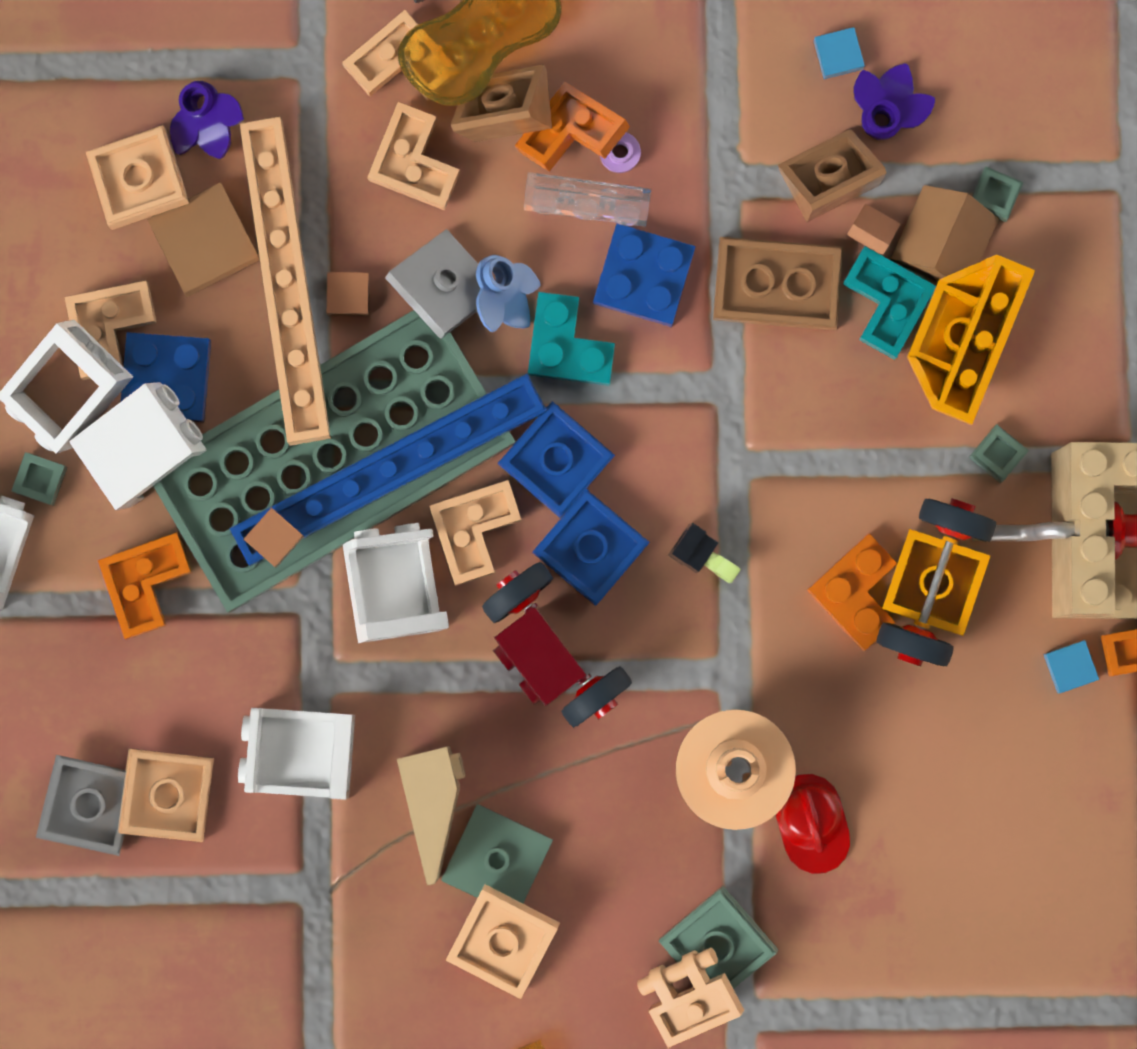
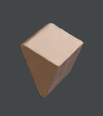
M544 64L469 78L451 122L453 132L474 142L551 129L547 71Z
M851 129L778 165L780 173L806 222L878 187L887 174L883 164Z
M924 185L890 260L938 282L939 279L980 262L999 218L968 193Z

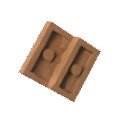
M221 182L188 198L189 204L147 219L186 297L260 261Z

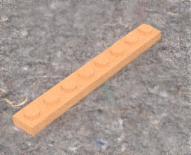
M281 117L241 123V137L287 443L291 446L331 439L283 121Z

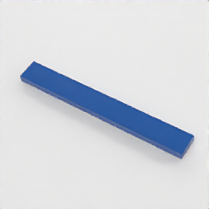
M527 373L229 529L248 566L251 567L265 558L243 539L271 508L306 538L547 412V409Z

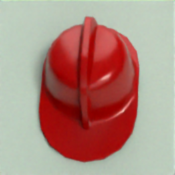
M814 774L795 776L792 792L785 805L776 814L783 845L790 861L800 870L812 874L827 873L839 867L847 857L850 848V832L842 802L835 787L825 778Z

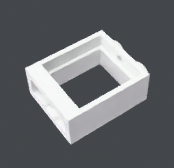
M69 320L56 323L0 391V400L6 405L5 409L12 418L25 423L35 433V439L42 447L57 454L73 448L69 441L103 414L133 376L78 322ZM58 348L99 386L63 430L23 392Z

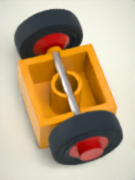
M925 498L919 512V519L935 525L939 532L948 536H943L942 539L912 529L908 531L882 609L914 619L913 624L917 625V627L910 624L901 627L883 622L877 636V643L879 645L899 652L897 659L920 667L923 661L947 667L951 660L954 646L937 639L933 632L925 630V628L930 629V626H934L964 636L990 555L958 545L959 541L955 539L967 540L975 538L984 542H990L996 528V521L974 513L976 506L951 498L950 504Z

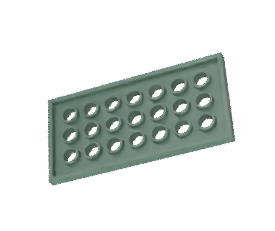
M413 310L321 364L320 368L331 439L290 446L287 443L280 390H277L202 434L203 439L201 442L205 446L206 451L200 456L191 457L153 486L227 613L233 612L341 548L344 543L355 539L354 532L373 529L516 443L509 431L302 539L277 568L266 559L251 567H237L232 560V553L238 544L230 529L225 532H218L212 527V515L219 509L225 508L232 512L234 516L233 527L487 394L451 333L440 339ZM422 347L428 352V361L422 368L414 369L405 363V354L410 348ZM381 367L390 370L393 380L388 388L377 390L370 385L369 377L373 370ZM443 382L449 387L450 395L444 403L433 404L427 400L426 390L430 384ZM341 389H351L357 395L355 406L348 411L338 410L333 403L335 394ZM398 403H407L414 410L413 419L406 425H397L391 421V409ZM363 424H371L378 431L376 442L368 447L358 445L354 438L356 429ZM270 431H279L285 438L283 449L274 454L267 453L262 447L264 435ZM327 445H335L342 452L341 462L333 468H326L319 462V453ZM234 452H243L249 459L247 470L239 475L229 473L226 468L227 458ZM292 466H299L306 473L305 483L298 489H289L283 482L284 472ZM199 473L209 474L213 481L211 491L204 496L194 495L190 488L192 478ZM262 487L268 490L270 502L263 510H252L248 506L247 496L252 489Z

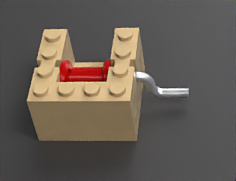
M1070 442L1051 453L1052 522L1031 525H996L991 541H1038L1052 539V618L1137 619V443ZM972 538L973 541H981V540Z

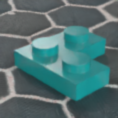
M864 246L843 283L846 287L878 304L859 340L895 360L931 298L936 285Z
M538 292L528 375L610 386L615 343L574 338L579 297Z

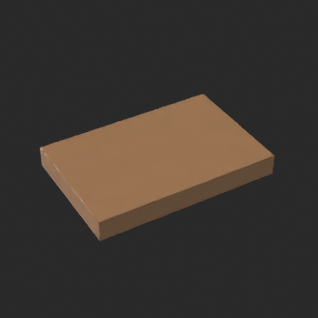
M720 237L713 320L836 331L843 247Z

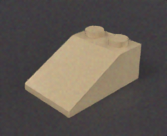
M451 746L397 759L427 885L435 884L440 878L460 791L459 779L466 777L461 754H452Z

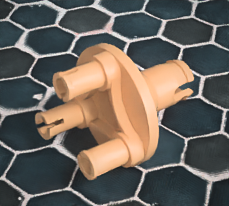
M745 710L720 711L698 722L684 738L676 760L677 784L686 804L704 821L725 829H748L771 819L787 802L795 781L794 754L783 732L767 718ZM736 757L744 759L749 766V772L742 774L741 782L731 781L725 773V767L730 766L732 759Z

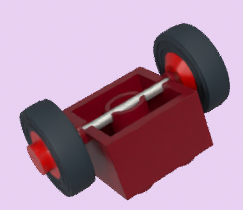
M539 562L521 574L515 570L496 584L499 590L484 602L482 608L494 623L500 622L510 614H518L525 609L523 616L494 637L499 646L493 652L508 671L514 667L518 669L524 677V680L518 685L533 705L541 700L545 706H548L575 684L583 685L576 691L574 700L561 710L565 719L574 728L593 714L599 720L616 707L618 703L614 698L630 687L632 681L620 666L605 676H595L589 680L592 677L590 673L586 675L538 612L536 609L538 605L536 603L532 605L538 599L539 592L553 580L551 573L545 565Z

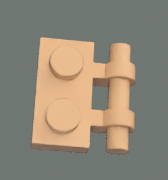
M708 948L700 953L696 950L682 956V961L668 967L660 965L651 969L648 976L637 981L638 989L642 995L645 996L656 991L661 1000L653 1004L648 1011L668 1048L738 1018L744 1012V1008L726 974L723 973L710 979L706 972V968L718 963V957L713 948ZM688 976L693 987L677 994L673 983Z

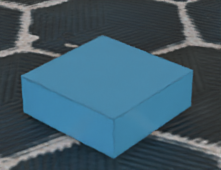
M854 27L814 38L813 42L824 80L864 69L865 65Z
M1085 640L1043 654L1057 694L1099 680Z

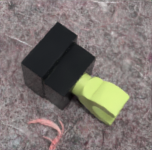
M694 523L688 524L668 554L672 559L681 565H685L695 573L700 572L702 567L706 566L729 584L734 581L741 570L729 560L713 552L719 542L708 536L706 531Z

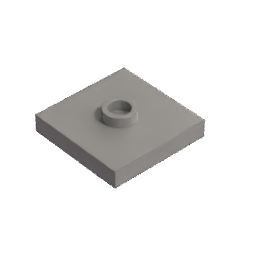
M447 229L390 270L385 277L440 339L477 312L476 299L480 291L476 278L478 263Z
M56 755L36 838L119 856L125 835L118 833L126 770Z

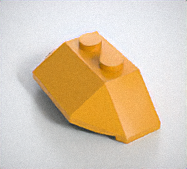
M996 254L938 280L907 355L933 410L969 425L973 424L1035 270Z

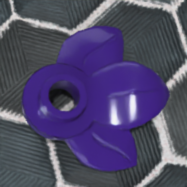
M903 63L889 69L880 79L869 71L862 70L855 81L853 94L855 101L863 110L861 116L862 127L874 139L887 140L895 136L900 128L918 127L928 118L934 108L935 97L921 93L913 94V78L908 64ZM884 114L887 116L889 124L886 126L877 125L874 116Z
M205 81L191 82L181 90L179 95L181 110L171 121L170 135L173 149L176 154L181 155L198 144L208 155L222 159L231 145V131L229 127L235 126L244 120L242 108L233 96L218 93L213 85ZM201 96H204V104L199 109L197 102Z

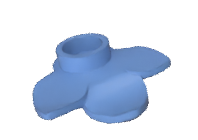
M499 255L483 258L476 270V278L480 287L476 306L483 325L490 332H495L502 322L514 328L524 329L530 327V311L526 295L533 293L541 286L536 274L523 263L512 264L510 260Z

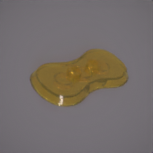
M462 0L448 13L422 22L409 30L398 49L400 68L409 82L432 101L449 106L465 104L477 98L485 90L494 71L504 58L517 49L543 40L555 30L561 18L562 3L560 0Z

